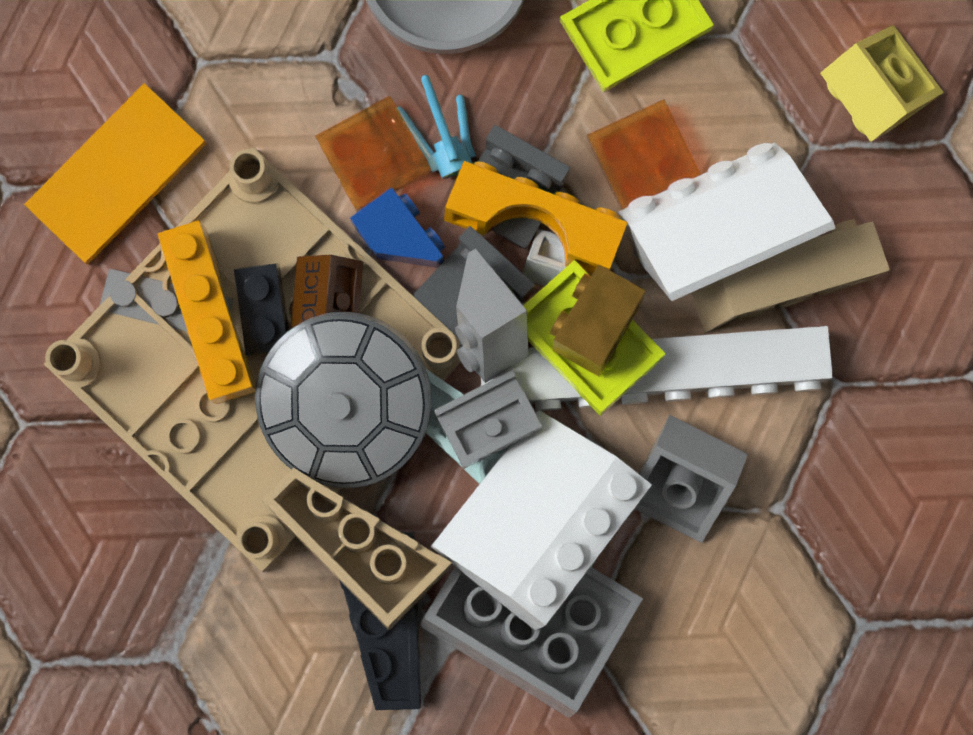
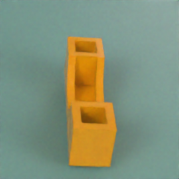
M466 161L463 162L445 206L444 221L465 229L471 226L479 234L485 236L494 226L508 219L529 218L537 220L548 226L559 238L564 250L566 267L575 260L590 276L593 275L598 265L610 270L628 223L621 220L616 212L602 207H598L596 210L579 204L580 202L577 198L567 193L557 192L554 195L539 189L535 182L524 177L512 179L498 174L499 172L495 167L484 162H475L474 164Z
M200 220L157 233L209 401L217 405L256 392V384L248 358L226 302L218 263L206 227Z

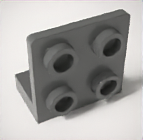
M495 124L486 138V149L478 161L495 167L499 172L498 174L506 177L530 179L539 186V189L554 195L561 191L570 171V167ZM512 218L497 224L491 231L522 249H526L539 229L541 222L529 218Z
M471 226L458 238L459 246L414 293V297L456 337H458L455 332V327L458 326L456 305L467 256L472 250L476 249L521 304L534 292L535 286L532 281Z

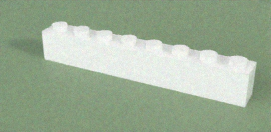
M828 326L652 339L666 353L665 358L622 396V404L647 403L648 395L665 394V401L690 400L691 392L708 391L709 398H725L735 396L734 389L751 388L752 395H766L778 393V386L795 385V392L821 390V382H827L833 378ZM528 348V357L488 381L490 382L513 370L530 404H535V411L561 409V402L578 401L579 408L591 407L535 348ZM481 378V386H482V385H484V384H486V383H485V382L482 380V378Z

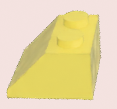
M894 25L855 43L820 73L827 82L830 93L842 102L852 116L855 127L862 134H865L870 142L891 131L944 93Z

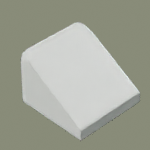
M538 229L527 257L523 274L533 283L546 286L566 268L562 244L557 235Z

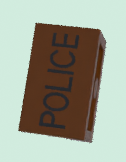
M332 254L297 257L290 330L301 322L321 314L331 312L359 313L364 261Z

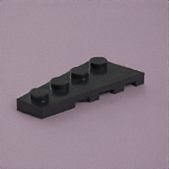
M400 532L416 541L415 532ZM339 580L348 605L353 632L355 631L360 648V657L375 710L420 709L421 682L418 602L388 630Z

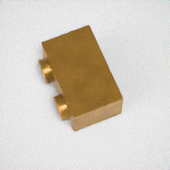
M601 265L597 266L592 276L585 273L573 292L572 297L578 300L570 313L562 311L550 331V334L555 336L553 351L599 377L643 304L646 290Z

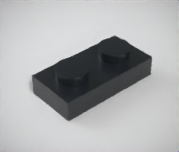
M278 263L234 269L245 355L269 352L275 343L289 331L280 264Z

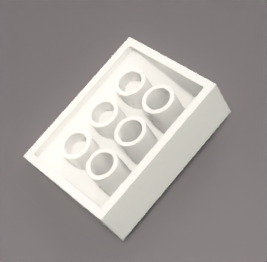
M775 142L772 144L756 145L749 149L747 155L734 161L718 162L709 167L708 172L693 179L684 178L677 180L669 185L668 190L655 196L639 197L630 202L627 208L618 211L620 219L628 222L625 232L634 256L671 301L835 229L832 218L790 155Z
M540 410L536 412V415L542 425V429L508 447L431 546V548L452 562L456 568L534 630L547 625L652 485L618 457Z

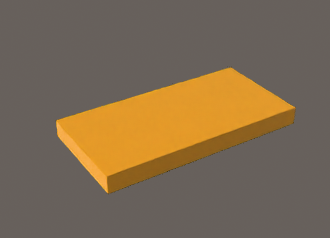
M143 83L24 205L88 265L207 143L157 94Z

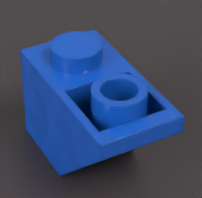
M391 187L350 217L352 225L377 259L438 268L444 262L441 251L446 248L431 227L425 231L415 219L420 212L406 193L399 197Z

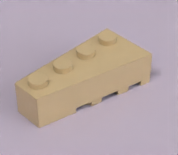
M855 219L841 222L835 225V229L831 230L832 233L817 236L691 292L704 332L719 329L720 326L737 316L741 322L774 309V305L779 304L782 309L810 299L814 293H817L818 296H823L870 281L890 271L873 221L858 226Z
M295 468L261 499L266 507L388 630L452 568V562L439 554H435L420 545L419 542L400 533L369 512L348 502L340 495Z

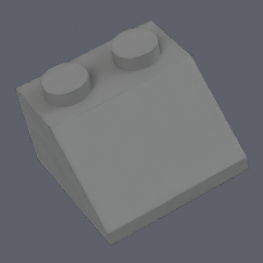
M476 249L472 250L467 256L456 305L458 326L455 327V332L460 343L457 354L464 367L469 372L475 370L486 383L528 357L527 310Z
M669 415L639 472V475L652 485L634 509L702 543L736 487L748 454Z

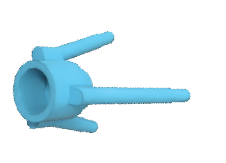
M423 75L421 81L442 141L434 144L436 152L432 151L402 107H396L395 112L426 157L431 172L439 171L441 178L447 179L459 174L464 161L472 163L471 158L476 157L470 139L465 99L461 94L456 97L461 136L460 143L458 136L451 137L431 80L428 75Z

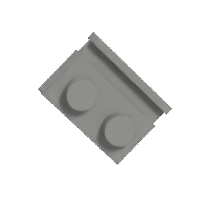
M513 370L434 410L463 469L542 429V425L525 392L517 381Z

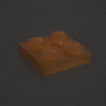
M391 96L315 135L318 144L356 213L391 187L397 192L432 173L428 162Z
M665 99L587 134L586 139L620 210L627 208L630 202L639 197L655 196L668 190L669 185L677 180L684 178L693 179L701 175Z

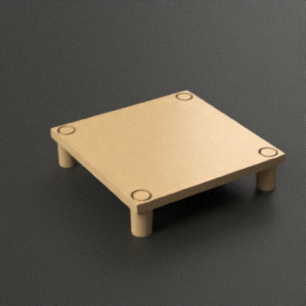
M253 147L240 150L234 154L230 161V171L176 226L200 220L206 227L218 263L224 295L234 299L230 314L243 347L244 340L234 269L275 263L280 264L288 329L290 330L297 257L332 254L364 261L359 314L379 319L396 329L415 348L425 368L443 381L461 363L457 354V350L460 348L459 338ZM160 244L125 279L126 281L134 285L143 276L163 281V290L169 291L168 283H172ZM137 294L134 301L158 324L110 313L109 311L115 303L109 296L67 340L57 341L48 348L44 365L261 572H264L293 542L296 536L261 500L291 469L276 456L262 433L256 413V392L217 405L209 401L188 332L172 328ZM269 352L247 355L256 385L261 366ZM325 486L336 494L342 490V488Z

